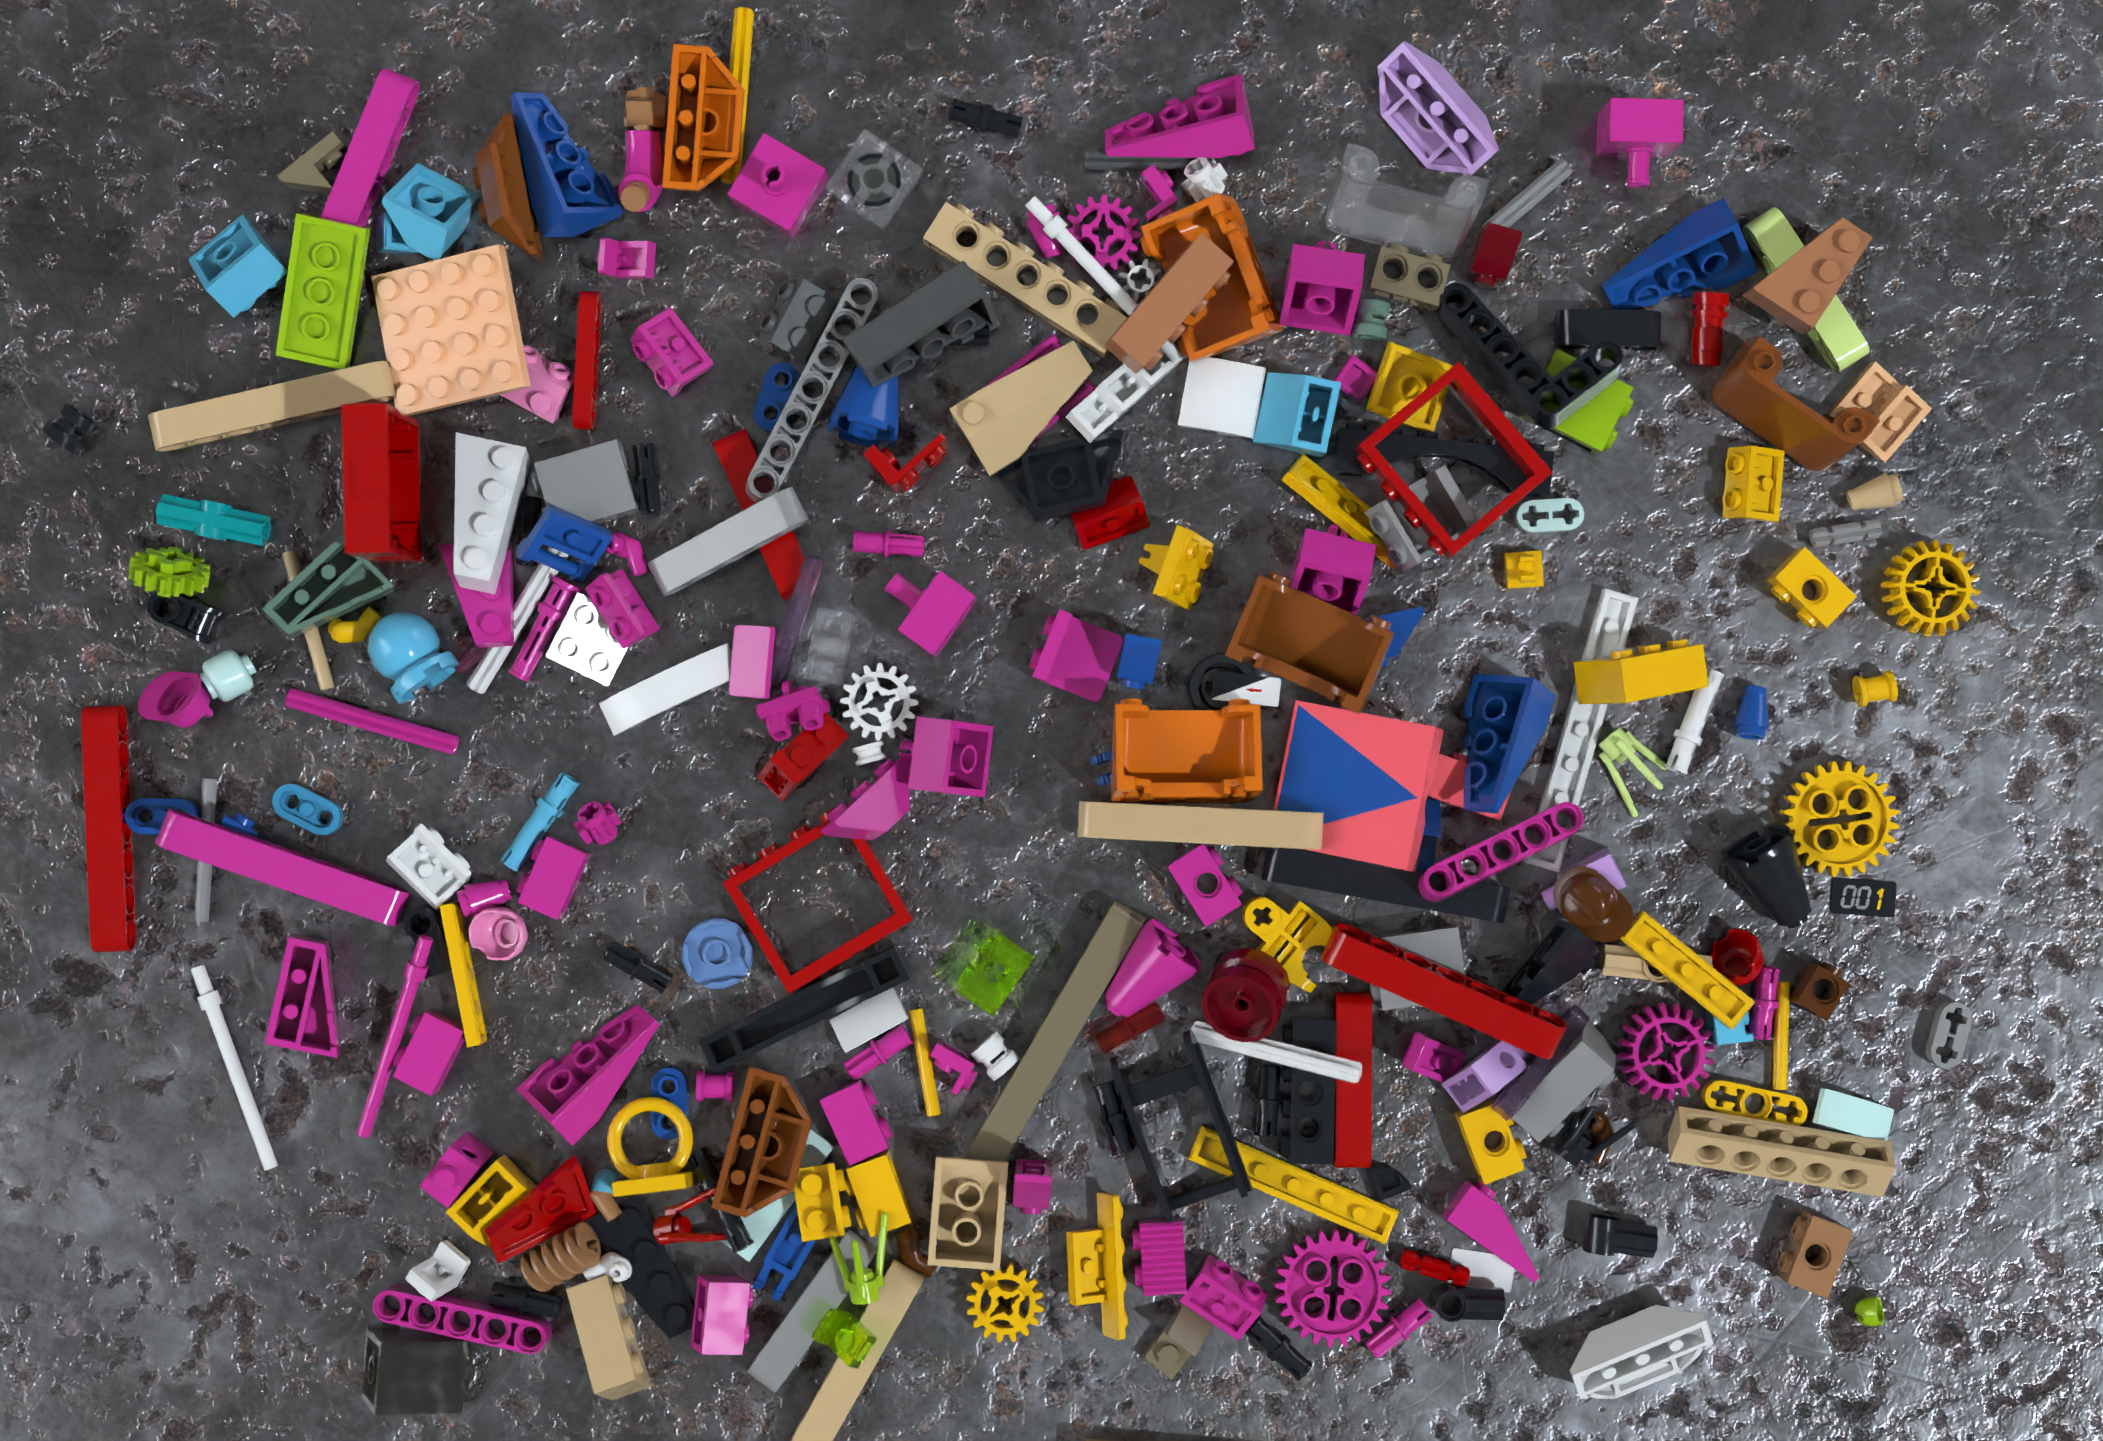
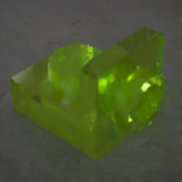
M830 1308L821 1318L818 1327L811 1336L815 1342L828 1345L849 1367L856 1369L859 1368L877 1340L853 1314Z

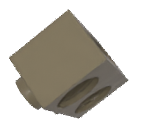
M1390 243L1387 247L1381 246L1376 255L1366 293L1435 312L1440 306V294L1444 291L1451 265L1443 263V258L1435 254L1423 253L1422 257L1408 253L1409 249L1402 245ZM1386 263L1396 264L1400 268L1401 276L1397 279L1388 278L1383 272V265ZM1421 272L1430 273L1435 279V286L1430 289L1422 287L1418 282V274Z

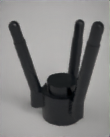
M1598 1087L1589 1095L1590 1100L1588 1104L1575 1115L1568 1129L1560 1137L1561 1140L1554 1147L1563 1159L1575 1167L1582 1160L1590 1164L1596 1155L1624 1137L1638 1125L1636 1121H1632L1590 1149L1589 1146L1592 1141L1583 1131L1598 1110L1597 1106L1594 1105L1589 1109L1598 1093Z

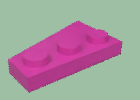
M511 541L509 542L495 594L460 587L454 576V543L438 544L476 646L478 648L514 646L513 552Z

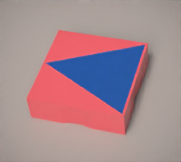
M1295 700L1274 810L1324 813L1322 850H1305L1415 872L1426 822V799L1431 784L1434 781L1444 730L1435 726L1366 713L1357 714L1350 710Z

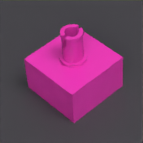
M1610 98L1597 114L1596 156L1628 157L1627 187H1649L1650 158H1668L1683 143L1684 99Z
M763 133L727 195L733 204L787 236L794 238L828 181L829 176L826 169Z
M1320 241L1314 247L1293 244L1282 293L1279 325L1350 335L1362 289L1365 254L1338 251L1336 245L1330 241L1328 249H1325L1326 241Z
M1336 524L1330 525L1326 533L1306 528L1291 571V580L1288 586L1357 615L1371 578L1376 545L1349 539V534L1341 529L1340 536H1337L1338 525Z
M941 571L937 573L928 588H925L923 591L902 577L898 572L892 577L884 590L910 608V613L900 625L898 631L934 657L938 656L977 601L974 594Z
M917 716L914 742L904 740L899 746V749L911 750V753L898 752L899 758L905 755L909 759V763H911L908 788L985 797L994 726Z

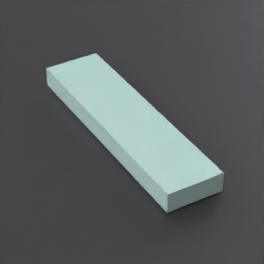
M812 1127L800 1168L821 1165L835 1147V1144ZM794 1191L746 1218L741 1217L755 1243L737 1252V1254L750 1262L795 1201ZM721 1240V1242L731 1248L728 1240Z

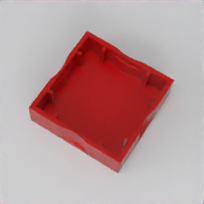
M387 403L342 404L345 554L378 564L422 563L419 421L409 415H402L398 409Z

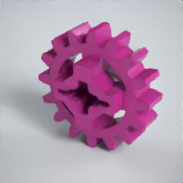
M1102 194L1100 203H1095L1094 199L1090 196L1087 199L1088 207L1084 208L1080 204L1075 205L1077 217L1068 215L1067 222L1073 228H1068L1067 230L1079 243L1080 241L1088 243L1095 250V256H1093L1103 268L1110 266L1111 270L1115 273L1118 269L1117 262L1121 261L1123 264L1128 265L1130 259L1127 253L1137 254L1138 247L1132 241H1137L1141 238L1140 232L1133 231V228H1136L1140 221L1139 218L1129 219L1132 212L1131 206L1123 210L1119 208L1120 198L1117 197L1110 204L1107 203L1106 194ZM1097 213V218L1090 224H1083L1081 226L1088 216ZM1110 213L1118 217L1125 228L1117 226L1110 219ZM1102 220L1105 221L1104 228H1106V233L1109 234L1106 237L1103 249L1100 248L1098 235H1094L1099 232ZM1125 243L1120 251L1108 257L1110 249L1115 245ZM1073 257V262L1077 263V260Z

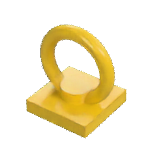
M643 1097L627 1103L616 1113L608 1129L607 1148L614 1166L628 1179L612 1182L613 1197L685 1189L696 1185L693 1171L680 1172L691 1155L693 1133L688 1118L677 1105L659 1097ZM655 1111L664 1114L674 1123L679 1136L678 1148L674 1157L669 1162L635 1166L626 1158L621 1145V1137L625 1125L632 1117L642 1112Z

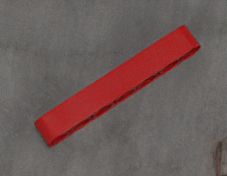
M122 704L85 706L81 714L90 943L95 953L133 951L136 944L132 830L125 821V811L131 803L127 713Z
M1337 923L1321 955L1324 962L1338 970L1544 1059H1551L1568 1026L1563 1019L1546 1010L1347 924Z

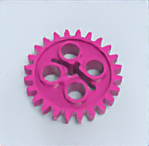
M1333 1228L1331 1238H1326L1322 1229H1319L1318 1240L1313 1241L1308 1234H1305L1306 1245L1301 1247L1293 1242L1292 1245L1296 1254L1292 1256L1284 1253L1282 1256L1288 1263V1266H1277L1276 1268L1277 1272L1284 1276V1279L1274 1281L1275 1288L1284 1291L1275 1296L1277 1303H1286L1279 1311L1281 1316L1292 1315L1287 1323L1288 1327L1293 1329L1301 1325L1299 1330L1300 1338L1303 1339L1311 1332L1314 1345L1319 1343L1321 1337H1325L1328 1348L1332 1347L1334 1338H1339L1343 1347H1346L1347 1336L1352 1335L1357 1342H1360L1359 1330L1363 1328L1366 1332L1372 1334L1373 1331L1369 1322L1374 1320L1381 1323L1383 1320L1377 1313V1310L1389 1308L1388 1304L1381 1299V1296L1391 1295L1392 1291L1390 1288L1382 1286V1283L1387 1282L1391 1278L1388 1273L1378 1272L1386 1263L1383 1259L1373 1261L1378 1252L1375 1247L1364 1251L1367 1242L1365 1238H1360L1354 1244L1351 1231H1348L1344 1238L1340 1239L1337 1228ZM1336 1256L1335 1281L1341 1289H1335L1334 1318L1330 1320L1327 1317L1330 1296L1324 1287L1331 1285V1258ZM1318 1260L1325 1264L1324 1272L1320 1276L1312 1277L1306 1274L1307 1266L1312 1261ZM1349 1263H1357L1361 1268L1359 1275L1354 1279H1347L1342 1276L1343 1268ZM1310 1297L1321 1298L1323 1300L1321 1309L1314 1313L1307 1312L1304 1309L1307 1299ZM1347 1299H1354L1359 1304L1356 1312L1351 1315H1345L1340 1312L1341 1304Z

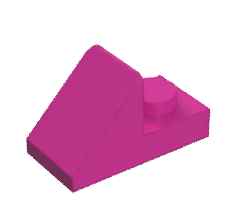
M1415 1032L1402 1059V1066L1443 1083L1459 1071L1466 1053L1423 1033Z

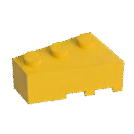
M1687 638L1666 641V647L1661 648L1660 644H1648L1638 646L1639 652H1633L1632 649L1616 650L1610 652L1611 656L1573 662L1579 704L1629 703L1709 687L1703 644L1688 645Z

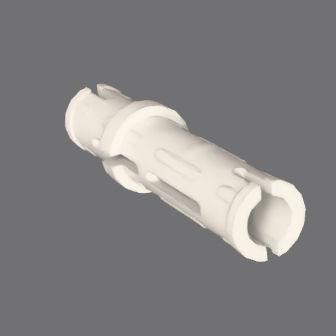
M1706 668L1709 687L1694 690L1681 727L1674 732L1673 737L1676 740L1664 767L1675 773L1679 771L1680 774L1687 775L1696 746H1701L1703 741L1700 736L1720 683L1724 678V674L1713 669L1709 671V668Z

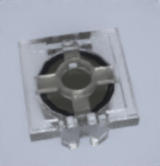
M864 129L824 186V189L839 199L851 212L855 211L861 219L872 222L884 231L923 175L924 169Z

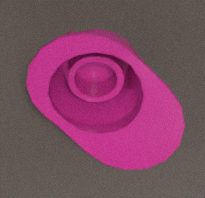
M178 671L166 672L156 677L144 689L138 701V711L141 717L145 719L168 722L180 728H188L200 718L212 717L213 711L209 707L211 697L208 690L202 685V679L199 674Z

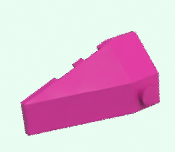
M637 1004L602 1026L599 1035L585 1044L580 1040L571 1046L572 1052L557 1061L551 1058L541 1064L516 1091L573 1146L599 1121L658 1028L659 1023Z

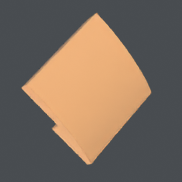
M1873 361L1864 368L1826 414L1837 417L1846 408L1859 407L1879 419L1880 422L1870 436L1860 443L1859 446L1882 463H1885L1932 408L1908 385H1900L1876 361Z

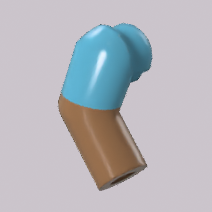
M602 1169L593 1178L590 1198L609 1223L623 1212L613 1199L612 1182L617 1181L615 1173L609 1169Z

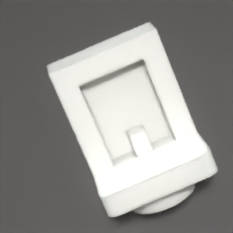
M448 1240L440 1242L432 1257L410 1269L405 1280L416 1288L421 1295L432 1302L458 1286L470 1264V1259Z

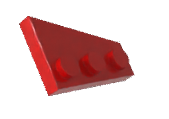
M575 1155L569 1158L484 1230L493 1256L498 1264L597 1215L582 1168Z

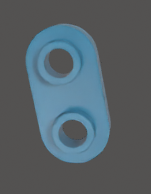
M282 785L275 791L272 798L273 809L280 817L314 834L330 835L338 831L342 826L344 815L341 807L333 800L302 785ZM292 795H296L299 799V804L296 808H292L289 805V798ZM325 810L331 814V820L327 824L321 821V813Z

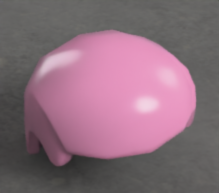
M491 907L483 910L473 917L468 928L469 941L472 948L481 950L489 960L505 961L514 958L523 951L528 939L524 919L516 911L508 907Z

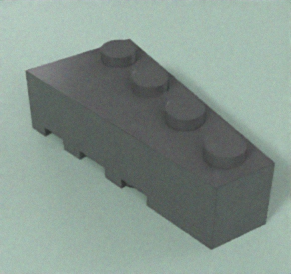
M963 260L956 266L944 270L932 282L915 289L909 297L900 303L886 308L880 316L868 324L854 329L848 337L843 339V342L854 362L872 387H875L914 368L917 359L921 357L933 359L943 354L944 346L956 340L964 344L974 339L973 332L985 326L991 331L999 327L1000 323L987 290Z

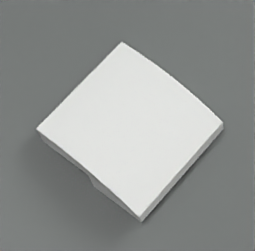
M1211 357L1197 362L1189 360L1178 425L1184 428L1214 431L1222 435L1253 439L1266 368Z

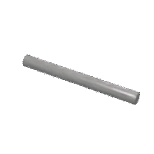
M203 778L200 818L215 823L218 779ZM199 860L197 866L194 921L209 922L212 865Z

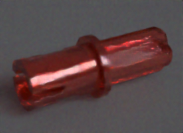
M1152 1003L1130 1017L1121 1016V1021L1094 1035L1099 1040L1097 1042L1104 1054H1107L1131 1039L1137 1041L1138 1035L1164 1022L1165 1015L1157 1003Z

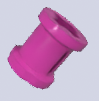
M698 1069L696 1077L697 1102H702L704 1098L726 1099L727 1103H733L735 1096L734 1070H729L727 1074L705 1073L704 1069Z

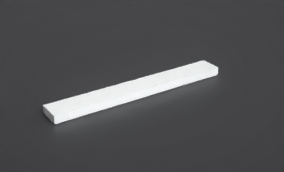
M1606 588L1602 589L1582 660L1611 656V651L1624 649L1639 598ZM1576 680L1537 814L1563 802L1579 805L1608 704H1579ZM1558 813L1556 820L1559 826L1564 829H1570V818L1566 814ZM1532 829L1529 843L1537 845L1540 843V836L1537 831ZM1569 838L1523 860V862L1559 872Z

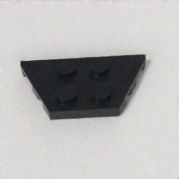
M1122 429L1101 433L1091 443L1084 437L1026 450L1021 458L998 471L995 475L1034 522L1103 507L1106 504L1125 440Z

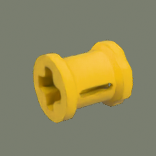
M1891 670L1883 671V674L1880 676L1863 678L1860 675L1853 677V695L1859 708L1866 707L1869 702L1886 699L1889 702L1897 701L1898 687Z

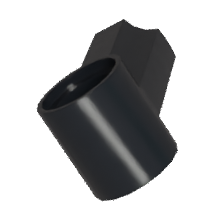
M423 904L411 910L405 916L403 922L404 930L411 937L414 948H416L419 935H426L434 939L426 961L428 970L425 978L452 970L446 937L442 927L441 912L439 909L436 911L430 904ZM418 913L429 917L431 926L428 931L421 930L417 926L415 919Z
M1587 1214L1583 1251L1604 1256H1615V1253L1654 1258L1658 1245L1656 1226L1619 1221L1618 1218L1607 1215Z
M1444 1283L1436 1286L1430 1293V1306L1442 1319L1448 1322H1457L1461 1319L1503 1320L1505 1314L1506 1300L1504 1289L1501 1287H1459ZM1448 1295H1455V1306L1447 1311L1442 1310V1300Z

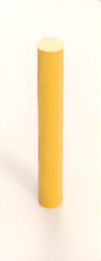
M1782 981L1777 983L1776 1000L1779 1003L1778 1008L1774 1009L1772 1086L1774 1090H1787L1790 982Z
M923 1008L909 1010L926 1115L927 1117L940 1115L941 1112Z

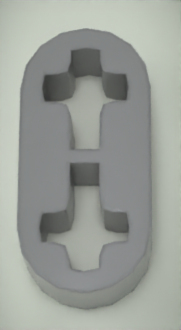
M1947 1001L1942 1003L1936 1010L1925 1053L1931 1064L1937 1067L1953 1068L1960 1063L1963 1057L1973 1018L1971 1010L1963 1003ZM1957 1008L1956 1013L1962 1016L1960 1023L1954 1022L1949 1033L1951 1021L1946 1019V1015L1948 1012L1954 1013ZM1949 1036L1947 1048L1952 1050V1054L1950 1057L1944 1056L1941 1062V1055L1937 1054L1936 1050L1938 1047L1945 1046Z

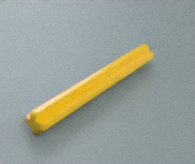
M746 7L735 8L733 16L729 71L741 84L745 92L739 162L724 172L720 178L722 183L728 185L734 184L742 170L754 21L753 10Z

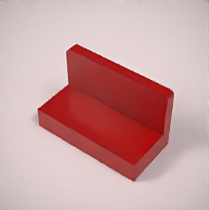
M1127 476L1111 483L1105 506L1070 514L1083 550L1150 527L1143 500L1132 476Z

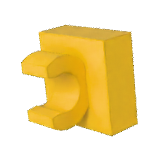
M1541 550L1504 553L1506 589L1544 586Z

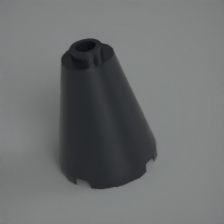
M1786 825L1768 826L1770 833L1759 836L1758 832L1754 831L1739 839L1728 848L1726 853L1729 858L1724 857V861L1727 867L1778 925L1795 928L1807 921V916L1811 912L1810 901L1794 835L1790 827Z

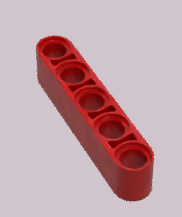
M743 428L713 442L742 511L756 504L746 493V483L759 457L747 429ZM758 477L753 481L754 487L758 492L768 493L773 489L771 481L765 477ZM793 530L760 547V551L784 602L817 587Z
M1334 992L1333 1018L1336 1019V1056L1360 1062L1362 1064V1074L1358 1083L1335 1079L1333 1167L1370 1168L1372 1154L1371 992Z

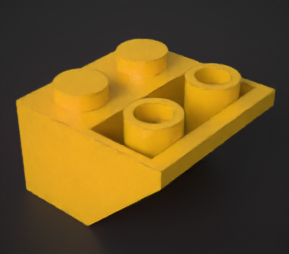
M504 1154L445 1213L471 1238L490 1248L484 1230L534 1189L536 1185Z

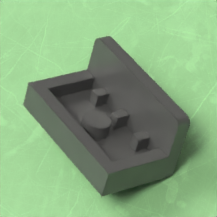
M791 275L778 288L776 295L778 299L772 310L768 311L762 318L760 323L761 331L758 334V338L805 362L838 299L808 280Z

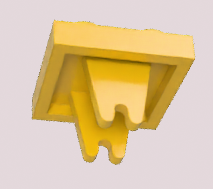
M1179 525L1176 526L1170 546L1145 544L1143 548L1151 553V556L1148 559L1141 557L1139 563L1159 575L1153 594L1179 608L1190 611L1192 604L1200 596V581L1204 570L1212 562V548L1214 544L1191 529Z

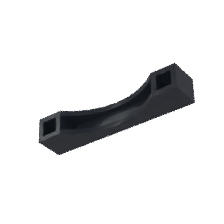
M1346 423L1345 428L1338 429L1332 466L1333 475L1368 478L1374 474V472L1368 474L1356 458L1359 454L1355 449L1374 433L1367 431V425ZM1396 428L1375 446L1390 465L1416 458H1443L1464 463L1480 470L1496 481L1508 494H1511L1529 479L1496 439H1488L1487 444L1473 443L1474 437L1453 435L1452 440L1438 439V433L1417 431L1416 436L1402 435L1403 430ZM1529 443L1552 471L1554 452L1545 451V445ZM1552 474L1526 496L1544 498L1550 495Z
M897 944L710 1033L698 1042L713 1073H716L821 1020L910 980L912 975Z

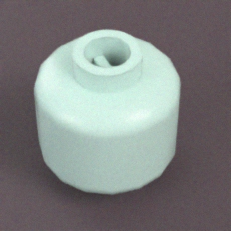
M228 649L205 661L202 665L203 673L199 675L212 699L218 697L220 700L228 702L252 689L253 680L251 675L257 671L247 654L239 656L236 651Z

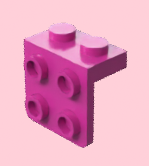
M1059 609L1057 616L1049 615L1042 632L1043 635L1048 636L1043 650L1036 647L1029 664V668L1035 670L1032 677L1090 701L1097 702L1104 693L1122 648L1123 638L1116 633L1073 617V614Z

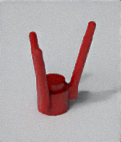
M717 1187L704 1191L676 1206L666 1207L665 1216H659L654 1221L653 1233L656 1241L660 1245L680 1242L727 1240L724 1233H691L690 1220L680 1214V1212L715 1195Z

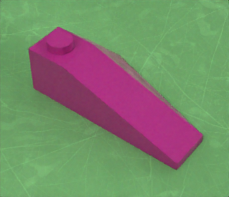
M1239 74L1208 82L1197 87V94L1179 102L1177 97L1167 101V107L1153 115L1143 112L1106 129V155L1117 157L1223 158L1231 155H1242L1246 151L1254 150V129L1242 75Z

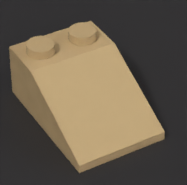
M936 1156L927 1265L1000 1271L1008 1162Z

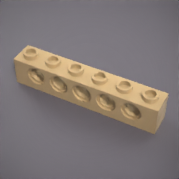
M945 202L923 236L926 246L956 265L964 260L979 280L1104 359L1109 351L1104 344L1127 318L1123 315L1124 310L1116 302L1110 299H1106L1105 302L1093 296L1095 290L1078 279L1073 283L1062 276L1065 271L1053 262L1047 260L1043 264L1032 257L1035 252L1025 244L1016 241L1013 245L1002 238L1004 232L995 225L986 222L983 226L972 219L974 213L960 203L952 206ZM962 232H973L977 236L976 243L971 247L959 245L957 238ZM1000 250L1004 252L1007 256V261L998 267L990 265L987 257L992 251ZM1029 269L1034 271L1038 277L1036 282L1030 286L1020 284L1017 276L1022 270ZM1056 288L1064 290L1068 296L1067 300L1061 305L1051 304L1047 299V295L1051 290ZM1083 308H1092L1097 313L1098 318L1092 324H1083L1077 318L1078 312Z
M1678 1106L1667 1135L1670 1162L1883 1197L1896 1170L1892 1141Z

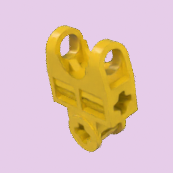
M1256 896L1250 898L1244 904L1241 915L1244 924L1263 940L1256 950L1263 951L1278 960L1287 971L1290 983L1311 993L1317 985L1306 977L1308 973L1303 968V955L1312 946L1321 945L1326 947L1333 931L1332 927L1299 899H1296L1285 912L1266 897ZM1267 907L1266 915L1269 917L1268 921L1264 923L1259 920L1255 924L1256 916L1253 914V911L1256 908L1263 910Z

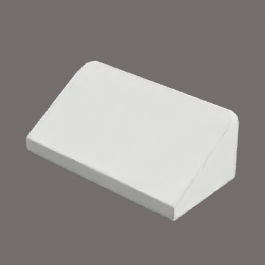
M891 988L855 1005L829 1021L842 1049L847 1053L909 1018V1015L894 988Z

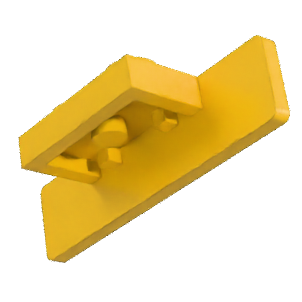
M1097 1192L1098 1228L1066 1232L1069 1304L1078 1306L1101 1302L1103 1335L1116 1340H1123L1126 1338L1125 1328L1128 1325V1316L1124 1309L1126 1279L1123 1274L1122 1256L1125 1252L1124 1241L1121 1237L1123 1207L1119 1195Z

